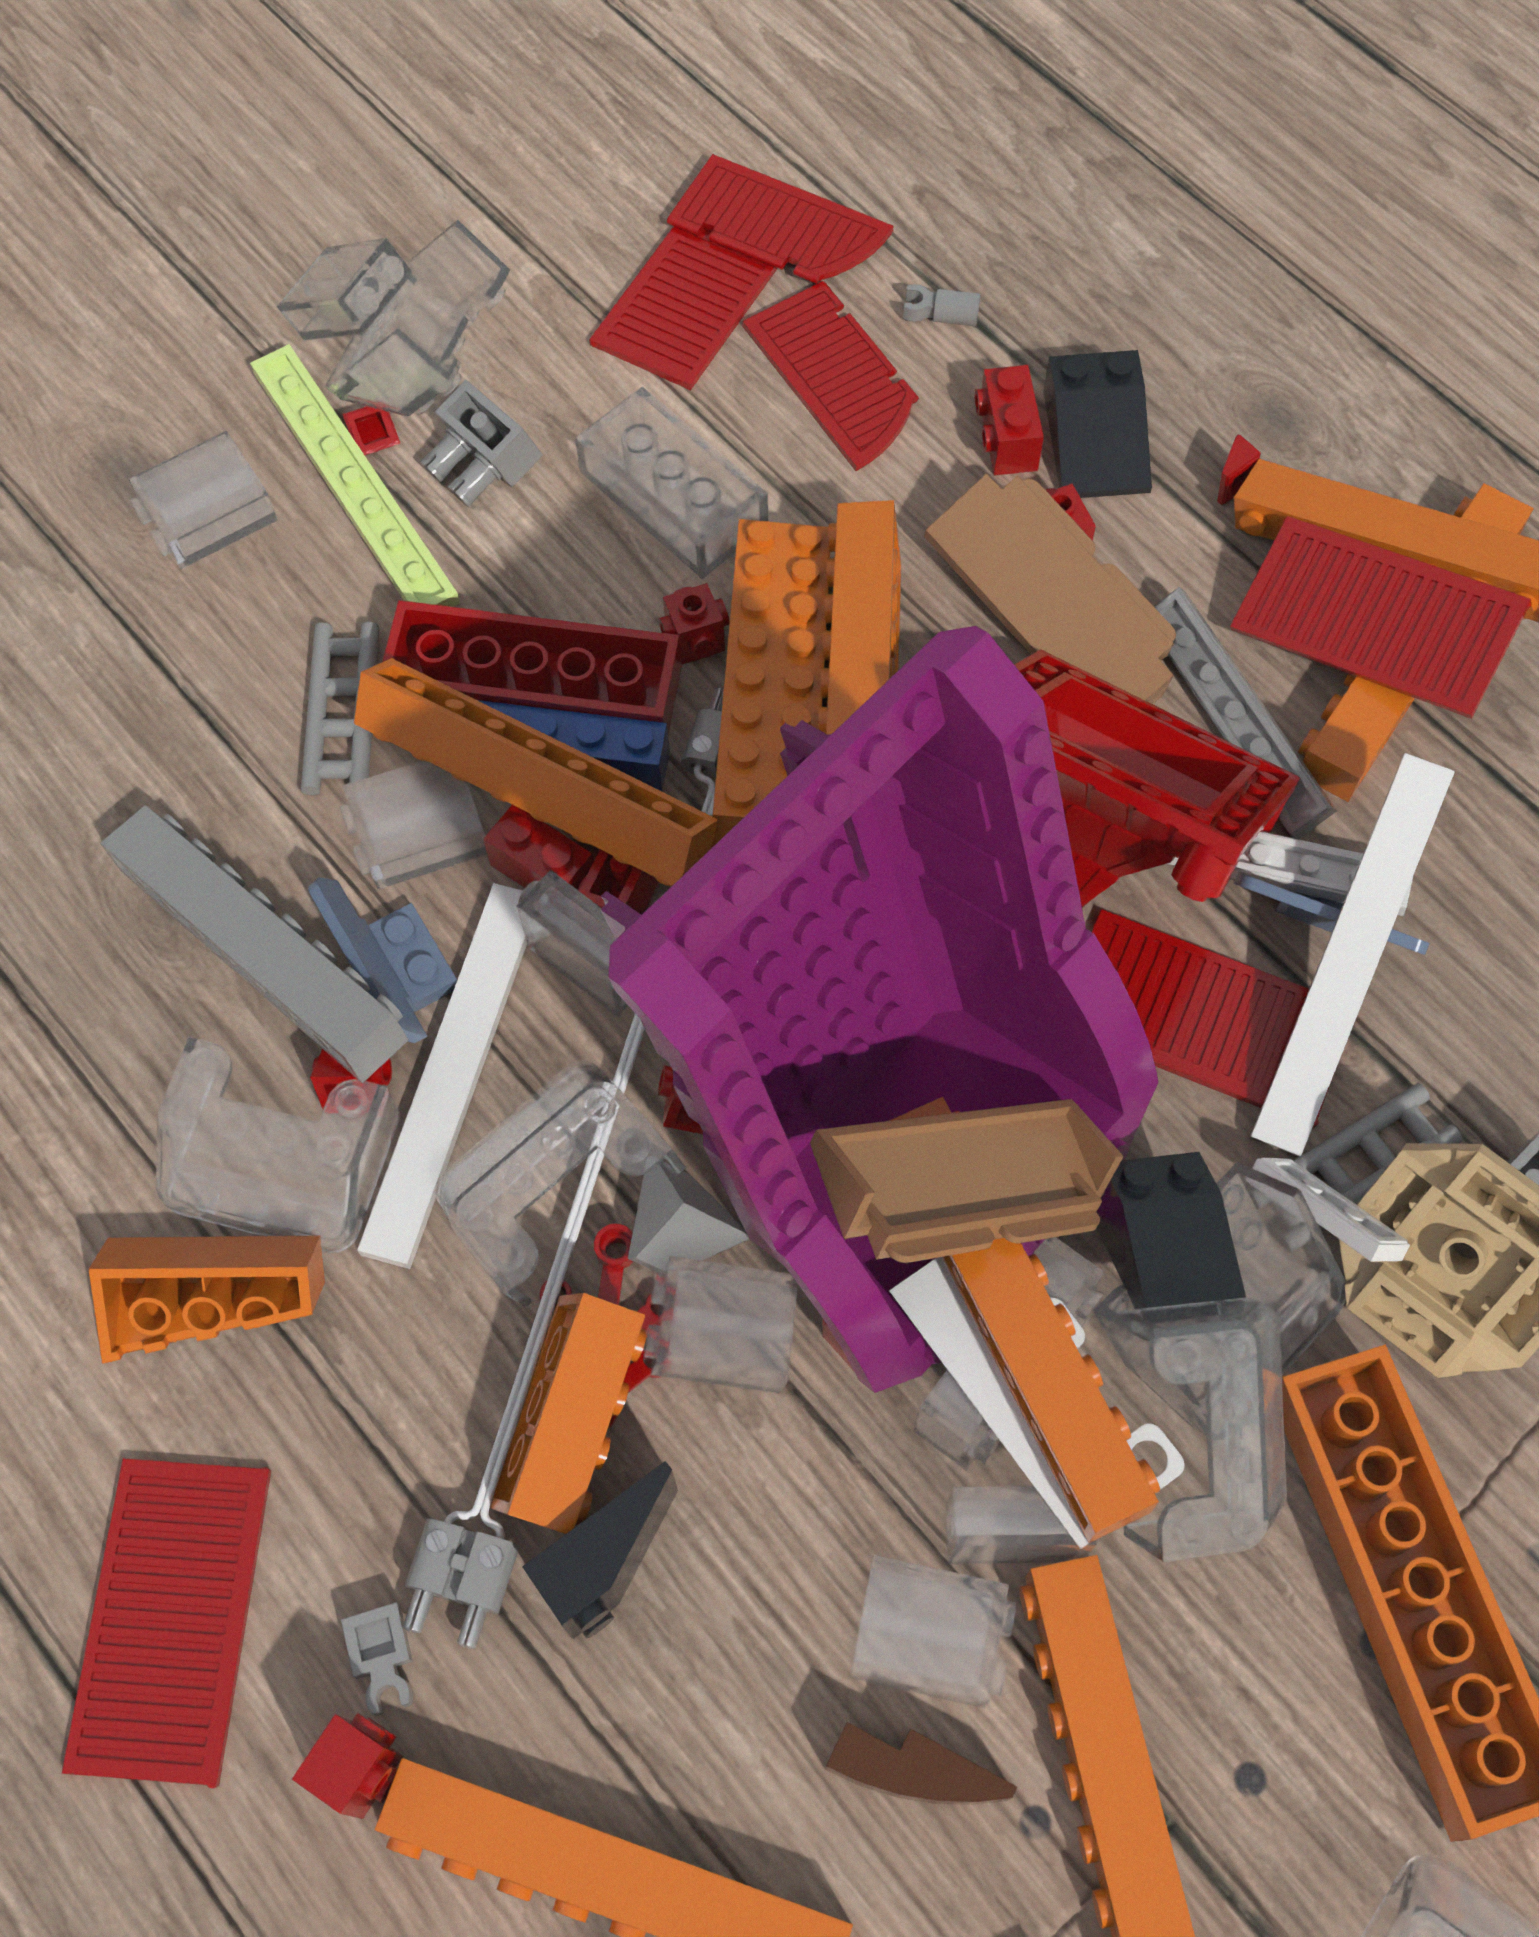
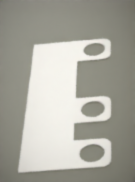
M935 1258L889 1290V1292L1079 1548L1082 1549L1088 1544V1541L1006 1384L943 1258ZM1050 1297L1054 1306L1061 1303L1066 1308L1062 1301ZM1066 1308L1076 1331V1334L1071 1336L1076 1347L1079 1348L1085 1340V1333ZM1144 1424L1132 1432L1131 1438L1126 1440L1131 1450L1141 1441L1156 1442L1164 1449L1167 1455V1466L1164 1472L1156 1477L1160 1490L1183 1472L1184 1460L1158 1426Z

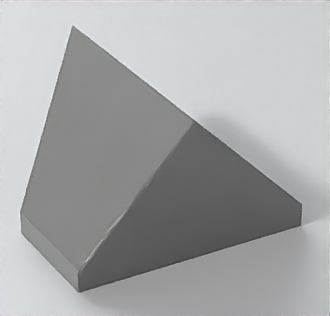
M656 1157L647 1158L628 1255L629 1260L662 1275H672L749 1240L744 1227L690 1174Z

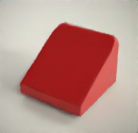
M385 400L342 414L344 426L365 456L401 444Z
M1239 434L1235 437L1221 474L1217 502L1221 505L1234 498L1256 462L1260 459L1261 452Z

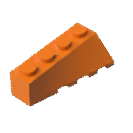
M320 1235L107 1238L89 1267L102 1364L121 1360L123 1354L144 1349L145 1354L164 1350L168 1347L169 1343L196 1337L197 1342L216 1338L220 1331L242 1326L245 1330L312 1315L325 1284Z

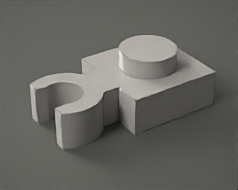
M396 1602L341 1619L353 1677L356 1679L369 1675L372 1682L369 1684L365 1696L366 1705L370 1713L374 1716L383 1714L380 1697L383 1691L390 1687H395L398 1690L402 1706H411L413 1703L412 1688L405 1679L399 1676L397 1669L398 1666L413 1662L407 1632L403 1627L404 1619L401 1605Z

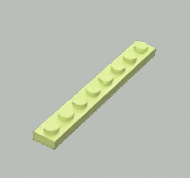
M290 344L251 362L255 377L404 601L450 607L460 604L457 591Z

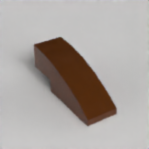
M846 1722L825 1766L826 1771L858 1786L896 1798L932 1804L975 1805L1003 1802L1012 1799L1017 1790V1786L911 1728L900 1750Z

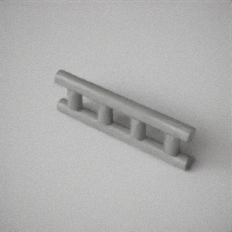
M364 622L361 624L360 637L332 638V625L317 623L314 626L301 792L306 795L319 794L321 779H349V791L351 793L365 794L368 792L372 733L355 725L354 718L326 719L328 697L356 696V711L360 673L377 665L379 625L374 622ZM359 656L357 677L329 678L331 657ZM353 737L351 760H323L324 738Z
M1416 1083L1298 1157L1294 1162L1311 1174L1318 1170L1331 1188L1357 1205L1395 1158L1394 1154L1377 1134L1382 1129L1401 1119L1419 1143L1459 1144L1463 1138L1457 1127L1452 1124L1438 1132L1418 1108L1430 1099L1429 1093L1422 1084ZM1360 1145L1378 1170L1354 1184L1336 1161V1158L1355 1146ZM1259 1182L1251 1187V1193L1259 1204L1264 1205L1276 1197L1295 1223L1282 1232L1285 1240L1291 1247H1298L1325 1229Z

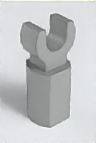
M907 285L906 301L916 302L917 304L904 303L903 319L917 322L925 318H933V322L976 327L981 294L937 289V292H930L922 285Z

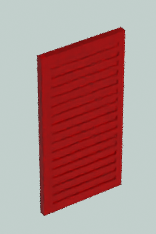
M673 226L589 339L590 346L691 391L778 268L709 241V235L712 231L705 228L697 236Z
M1287 516L1230 628L1232 631L1472 719L1532 602L1530 598Z
M1101 909L1092 933L1095 934L1118 972L1138 1012L1151 1047L1155 1067L1262 1108L1309 989ZM1324 1100L1322 1102V1105L1320 1107V1110L1318 1112L1312 1129L1316 1127L1319 1123L1318 1117L1322 1109Z
M123 1458L62 1774L206 1785L211 1789L219 1786L271 1477V1470L268 1467L248 1468Z

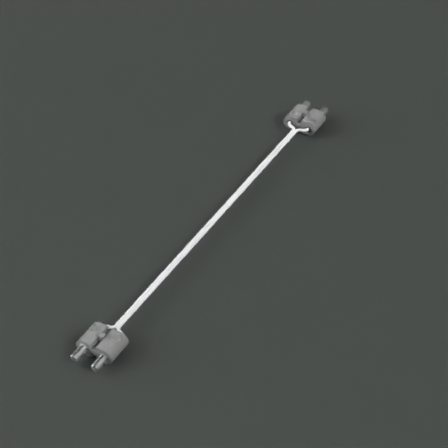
M722 688L715 689L709 709L698 711L681 760V765L685 770L695 774L699 781L708 785L709 789L702 812L713 816L715 783L712 779L716 780L723 703ZM636 1014L634 1015L474 1506L470 1511L452 1512L446 1517L444 1522L428 1518L426 1520L405 1583V1587L414 1590L403 1627L409 1632H422L433 1597L455 1601L461 1605L468 1606L457 1640L460 1646L467 1649L476 1648L487 1612L499 1614L520 1546L504 1539V1529L499 1522L490 1518L489 1508L645 1031L640 1018ZM480 1512L482 1521L486 1526L495 1530L496 1536L478 1531L477 1533L452 1523L457 1519H472Z

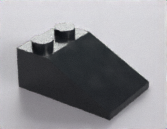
M1138 350L1049 356L1043 393L1059 488L1073 483L1080 498L1151 493L1152 481L1146 395Z
M1200 1152L1122 1160L1100 1198L1102 1203L1096 1212L1100 1217L1097 1230L1146 1333L1153 1334L1247 1320L1250 1311L1222 1194Z
M666 1461L522 1566L572 1639L583 1633L586 1639L590 1638L614 1619L610 1611L620 1604L678 1492L673 1471Z

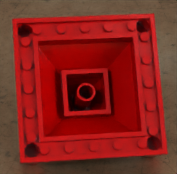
M1042 649L1014 664L1044 701L1082 908L1117 882L1122 876L1171 863L1175 857L1178 860L1171 875L1178 882L1176 888L1181 894L1199 902H1205L1207 898L1221 897L1242 854L1258 836L1259 832L1271 833L1301 777Z

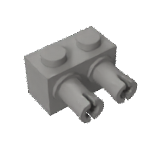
M465 379L435 411L446 425L445 431L447 434L420 463L439 482H442L461 459L467 454L470 456L473 454L475 459L448 486L460 501L467 507H470L495 479L500 481L502 478L513 487L543 454L520 425Z

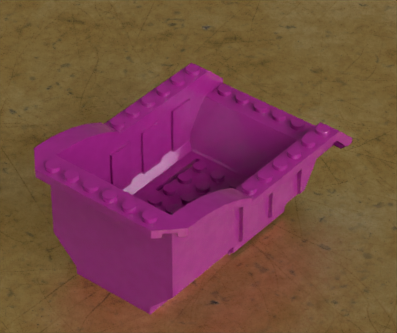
M977 626L938 632L832 734L827 735L803 720L795 727L784 723L780 727V731L786 748L780 755L787 777L642 915L608 891L601 895L605 903L601 912L615 938L609 949L608 978L616 993L640 1018L657 1054L669 1062L673 1070V1086L688 1116L700 1124L702 1128L703 1147L749 1239L787 1268L836 1338L858 1380L874 1393L922 1376L932 1364L941 1362L889 1292V1290L935 1258L909 1263L898 1262L891 1257L876 1260L867 1235L844 1239L810 1145L815 1131L818 1129L889 1121L941 1097L944 1098L951 1113L956 1110L968 1112L1072 1099L1124 1156L1122 1160H1125L1132 1140L1159 1083L1151 1047L1138 1012L1118 972L1095 934L1085 927L1044 701L990 634ZM1054 1238L1021 1244L1029 1256L1039 1246H1046Z

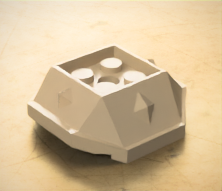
M1406 1143L1357 1203V1206L1408 1240L1407 1243L1410 1244V1247L1402 1261L1371 1262L1340 1240L1341 1259L1346 1280L1344 1286L1347 1309L1437 1378L1462 1375L1463 1372L1495 1371L1522 1367L1539 1348V1185L1483 1144ZM1465 1243L1475 1249L1478 1257L1473 1259L1462 1257L1455 1251L1453 1244Z

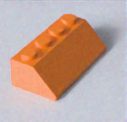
M586 1293L559 1296L490 1505L491 1509L564 1534L575 1528V1525H579L586 1520L592 1503V1493L588 1492L587 1489L594 1469L599 1471L607 1459L611 1439L605 1435L612 1414L618 1416L627 1399L629 1384L623 1381L630 1360L637 1361L646 1341L647 1331L641 1328L645 1318L644 1314Z

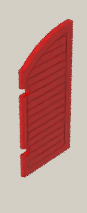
M714 154L708 159L667 218V224L697 236L700 235L704 228L712 231L709 235V241L783 270L788 262L796 265L793 275L815 284L821 280L848 271L865 261L887 241L894 228L891 224Z
M821 281L743 320L742 327L853 469L858 471L880 456L894 442L909 418L913 404L919 400V397L904 379L892 384L889 377L897 373L896 368L851 313L839 318L836 312L841 311L844 308V304L827 283Z

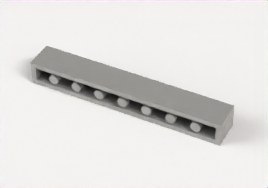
M144 805L100 843L124 875L361 1083L366 1081L409 1040L398 1023L403 1017L402 1013L386 996L380 994L376 999L368 993L370 987L354 969L349 966L344 971L339 969L335 965L338 962L337 959L323 943L317 939L312 944L304 939L306 933L291 916L285 913L279 918L273 913L276 910L275 907L260 890L254 887L248 892L243 888L245 882L240 875L226 862L220 867L214 863L216 860L215 856L198 838H194L191 842L185 839L187 836L185 830L169 814L161 818L148 806Z

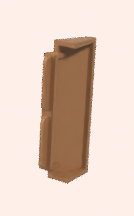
M986 473L925 530L924 538L1031 655L1042 649L1151 704L1163 696L1174 675L1161 660L1168 656L1174 645L1175 629L1115 565L1109 563L1101 565L1093 557L1096 549L1094 542L1036 480H1022L1017 475L1001 489Z
M1072 1099L818 1129L815 1131L810 1142L844 1239L867 1235L876 1260L891 1257L902 1263L988 1249L995 1239L1005 1238L1012 1243H1025L1094 1231L1100 1222V1217L1096 1213L1102 1203L1100 1198L1124 1157Z

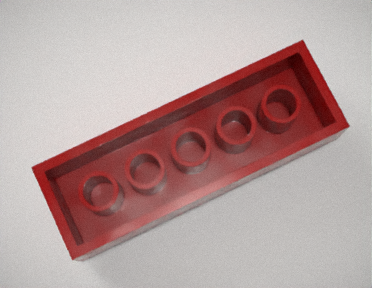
M398 600L382 661L384 662L391 658L476 700L667 723L668 735L682 669L680 637L675 634Z

